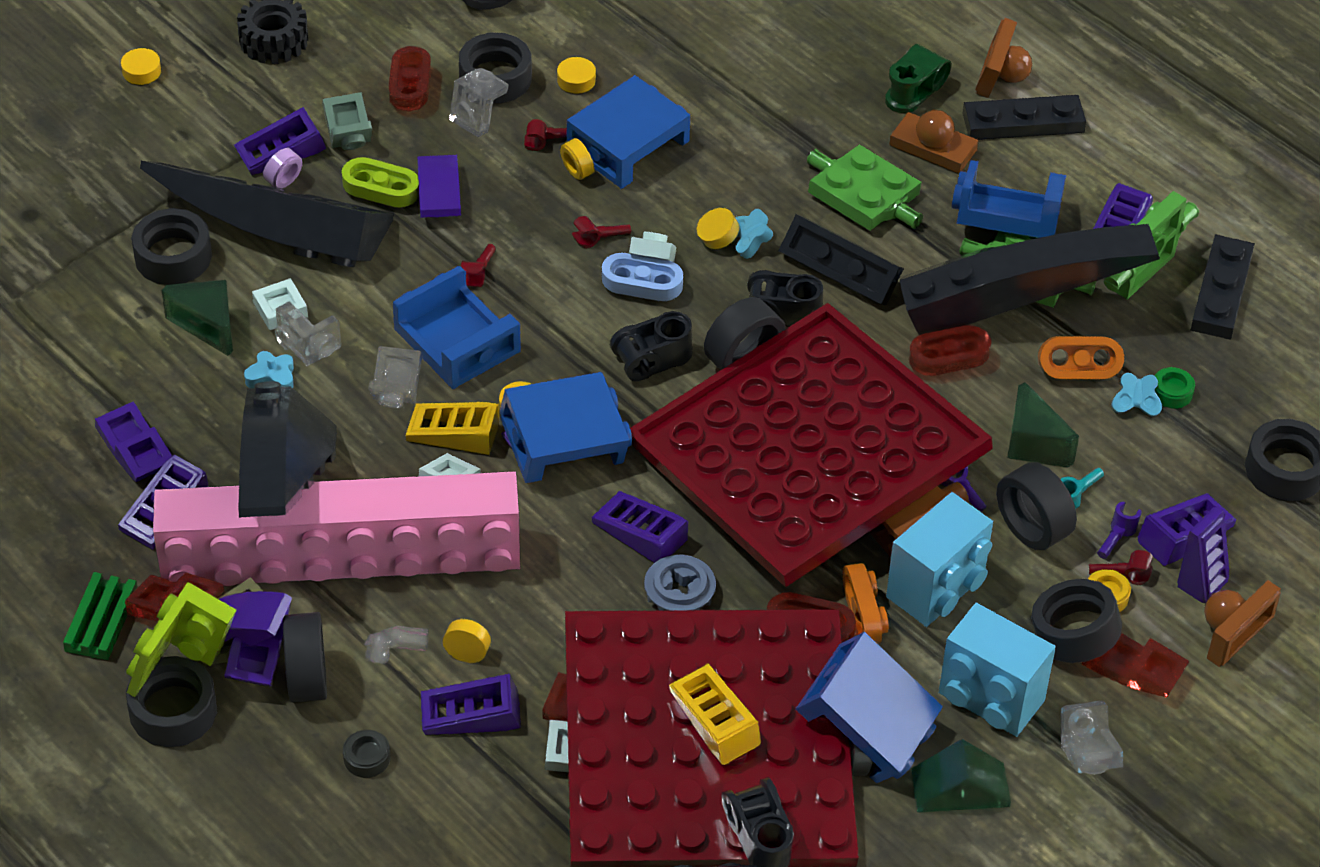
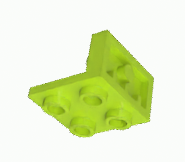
M187 582L178 597L171 593L157 615L159 621L153 630L149 628L145 630L133 651L136 655L126 671V674L132 677L126 693L136 697L170 644L178 647L180 652L189 659L200 660L211 666L221 651L237 610Z

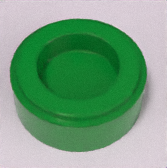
M1168 367L1159 370L1155 374L1158 380L1155 393L1159 397L1162 406L1177 409L1187 406L1192 401L1195 380L1187 371L1176 367Z

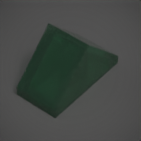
M226 280L166 285L161 290L164 313L167 320L227 356L233 352L231 315Z
M1026 382L1018 386L1007 458L1066 468L1072 466L1075 462L1079 435Z
M963 739L911 768L917 812L1004 808L1011 805L1004 763Z

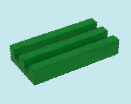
M94 572L64 638L65 652L109 660L138 592L137 580L128 579L126 583H121L120 577L111 575L109 580H105L102 573ZM101 591H102V592H103V595H102V597H101V599H100V601H99V604H98V606H97V608H96V611H95V613H94V615H93V617H92V620H91V622H90V624H89V627H88V629H87V631H86V634H85V636H84V638H83V640H82V643H79V642H80V639H81V637H82V635H83V633H84V630H85V628H86V626H87V623H88V621H89V619H90V616H91V614H92V612H93V610H94V607H95V605H96V603H97V600H98V598H99V596H100V594H101ZM115 594L121 595L99 647L93 646L106 620L107 612Z

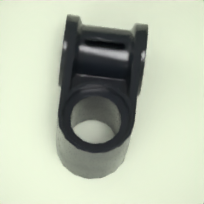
M759 270L749 276L747 288L750 292L749 297L760 298L784 321L786 327L792 326L823 306V284L820 279L813 275ZM763 282H766L765 291H762Z
M676 311L665 312L658 317L621 328L612 336L609 345L612 352L623 360L625 374L630 380H645L659 372L682 366L692 358V323L686 314Z
M766 777L760 779L758 786L736 793L732 790L722 792L725 815L732 830L737 834L749 864L757 865V867H788L791 859L794 832L781 805L780 797L773 781ZM774 842L780 847L767 848L762 843Z

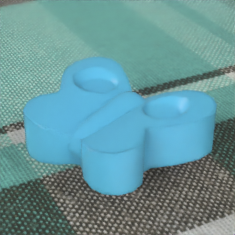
M760 209L753 210L749 216L735 217L739 223L737 237L740 238L736 245V251L746 259L751 258L756 253L761 243L768 242L773 237V231L767 226L768 217Z
M268 351L259 352L257 354V363L251 365L244 372L246 386L255 388L254 385L257 383L275 381L279 382L281 387L291 386L293 388L292 372L294 364L292 356L284 354L274 357Z
M1132 373L1122 375L1120 378L1122 389L1112 400L1111 407L1113 411L1124 413L1133 407H1137L1148 416H1157L1162 410V403L1155 393V388L1158 385L1157 378L1154 375H1147L1142 379H1137Z

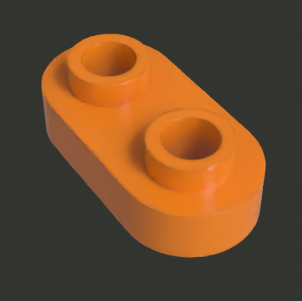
M1055 336L1046 340L1040 347L1038 362L1041 369L1047 375L1057 379H1109L1118 374L1122 369L1124 352L1118 342L1104 336ZM1062 349L1066 354V359L1062 364L1055 365L1052 361V354L1054 351ZM1103 349L1107 353V361L1102 365H1097L1094 362V354L1096 351Z
M863 563L845 565L843 567V586L856 634L858 635L865 631L879 644L882 641V634L888 633L889 624L885 607H878L875 599L878 595L874 571H867Z

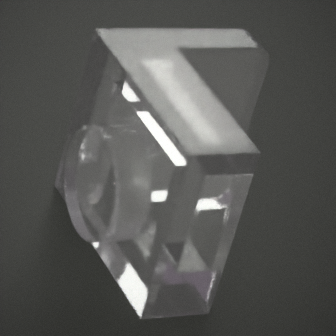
M478 68L455 80L449 120L476 137L488 133L493 100L507 93L508 83L483 68Z
M290 301L275 309L277 319L275 335L278 342L285 350L291 349L306 366L321 358L330 356L341 347L340 323L335 316L332 315L313 326Z
M379 346L374 380L369 382L368 388L372 398L378 400V404L391 408H402L403 403L415 404L423 356L421 351Z
M1105 701L1066 705L1061 708V747L1078 774H1100L1107 769L1123 767V750L1109 730L1108 706Z

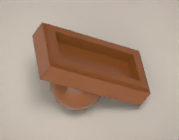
M1006 17L1004 20H1001L990 44L977 82L976 94L989 98L998 77L1008 83H1017L1024 81L1031 73L1032 58L1029 52L1021 46H1009L1017 24L1016 21Z
M931 110L921 117L908 112L890 135L889 145L960 173L977 151L978 140L955 131L951 116L944 111Z
M1267 580L1247 600L1238 592L1232 590H1219L1211 594L1205 603L1204 613L1206 622L1215 631L1213 632L1207 659L1218 667L1223 666L1274 617L1281 588Z

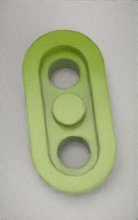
M366 157L352 159L342 168L343 188L350 195L392 207L409 206L419 197V179L417 174L410 169Z

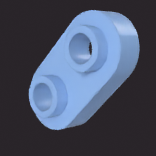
M616 253L607 257L602 264V283L609 291L657 301H669L679 296L682 292L683 271L679 265L672 261L629 253Z

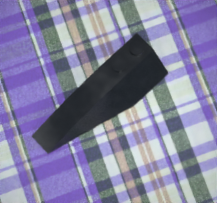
M141 161L140 169L206 213L244 231L278 243L294 246L293 254L309 258H318L319 252L332 255L331 263L342 266L355 267L356 261H371L393 222L394 213L320 196L292 192L287 194L283 188L259 184L248 185L245 180L219 175L213 177L208 172L162 162Z
M1149 224L1103 227L1060 233L1010 245L979 249L904 275L899 281L907 313L922 341L1159 260L1160 257Z
M275 381L260 382L254 385L255 388H247L240 448L239 518L286 515L302 497L301 490L309 489L314 484L313 475H321L325 471V463H332L336 458V424L291 386L281 387V384Z

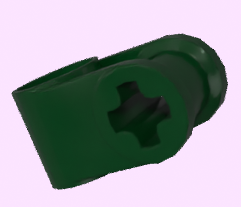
M914 44L889 69L891 88L885 96L887 107L898 113L915 111L931 94L938 91L944 85L951 71V61L920 44Z

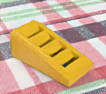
M489 402L416 404L405 435L406 441L490 455L499 426V404ZM424 419L431 420L430 427L421 428ZM440 421L447 422L446 427H439ZM456 424L463 425L462 427H455Z
M709 664L669 685L670 692L708 748L722 765L733 761L760 745L758 721ZM708 686L712 689L695 699L691 697ZM718 701L721 702V703L717 704L716 706H714V707H712V708H710V709H708V710H706V711L703 712V710L706 709L707 707H709V706H711V705L717 703ZM729 716L731 717L717 726L714 725Z

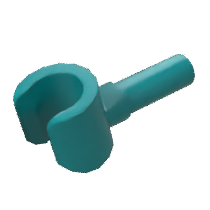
M1096 468L1080 480L1073 477L1061 478V481L1069 493H1071L1075 509L1081 503V493L1104 476L1101 468Z

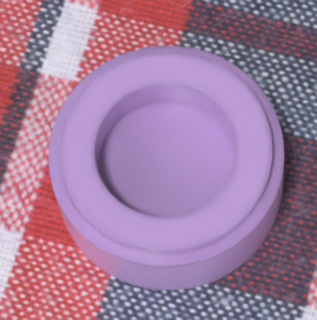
M290 148L281 149L266 164L263 172L264 179L273 187H287L299 175L302 169V158Z

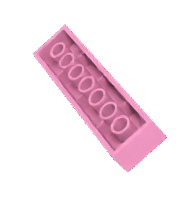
M516 472L314 482L309 489L301 490L302 497L286 515L239 518L238 511L239 486L154 490L153 534L162 588H184L187 582L194 586H233L241 584L250 577L255 583L276 584L285 581H324L341 578L367 579L398 575L409 577L417 574H458L473 571L501 572L504 570L520 569Z

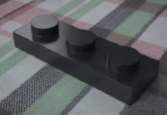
M1079 95L964 102L962 114L968 136L977 140L1085 133L1086 118Z
M798 214L795 215L778 250L883 305H887L904 270L903 267Z
M1215 234L1190 331L1231 340L1255 243Z

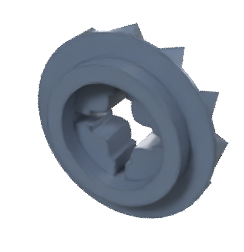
M671 555L656 561L648 569L644 580V588L647 593L648 602L655 603L659 611L700 610L704 605L710 606L714 592H716V580L710 567L703 561L688 555ZM672 578L681 586L688 585L687 594L681 593L679 589L672 590Z

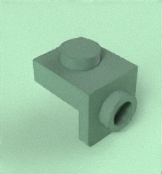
M362 92L323 99L322 106L332 148L342 147L344 150H354L363 147L365 142H371L372 125L371 121L367 119Z

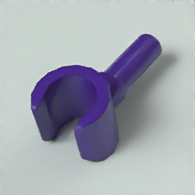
M968 466L956 473V478L950 477L941 483L944 486L954 482L961 483L968 494L969 502L974 508L982 512L987 507L966 478Z
M1119 502L1116 505L1110 534L1097 552L1100 558L1106 559L1123 536L1128 537L1135 534L1142 513L1140 509L1136 515L1127 516L1123 514L1126 502Z

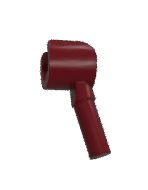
M533 119L527 125L524 146L531 151L541 150L546 145V139L567 138V128L547 127L542 120Z
M581 216L575 219L573 223L579 231L573 232L571 235L582 247L591 248L598 243L600 238L631 234V226L627 224L596 227L589 217Z
M493 244L486 246L476 262H461V267L466 271L467 286L482 287L484 285L485 268L496 251V247Z
M1136 550L1131 553L1128 563L1089 564V575L1099 570H1114L1124 575L1130 583L1143 585L1151 576L1153 556L1147 551Z

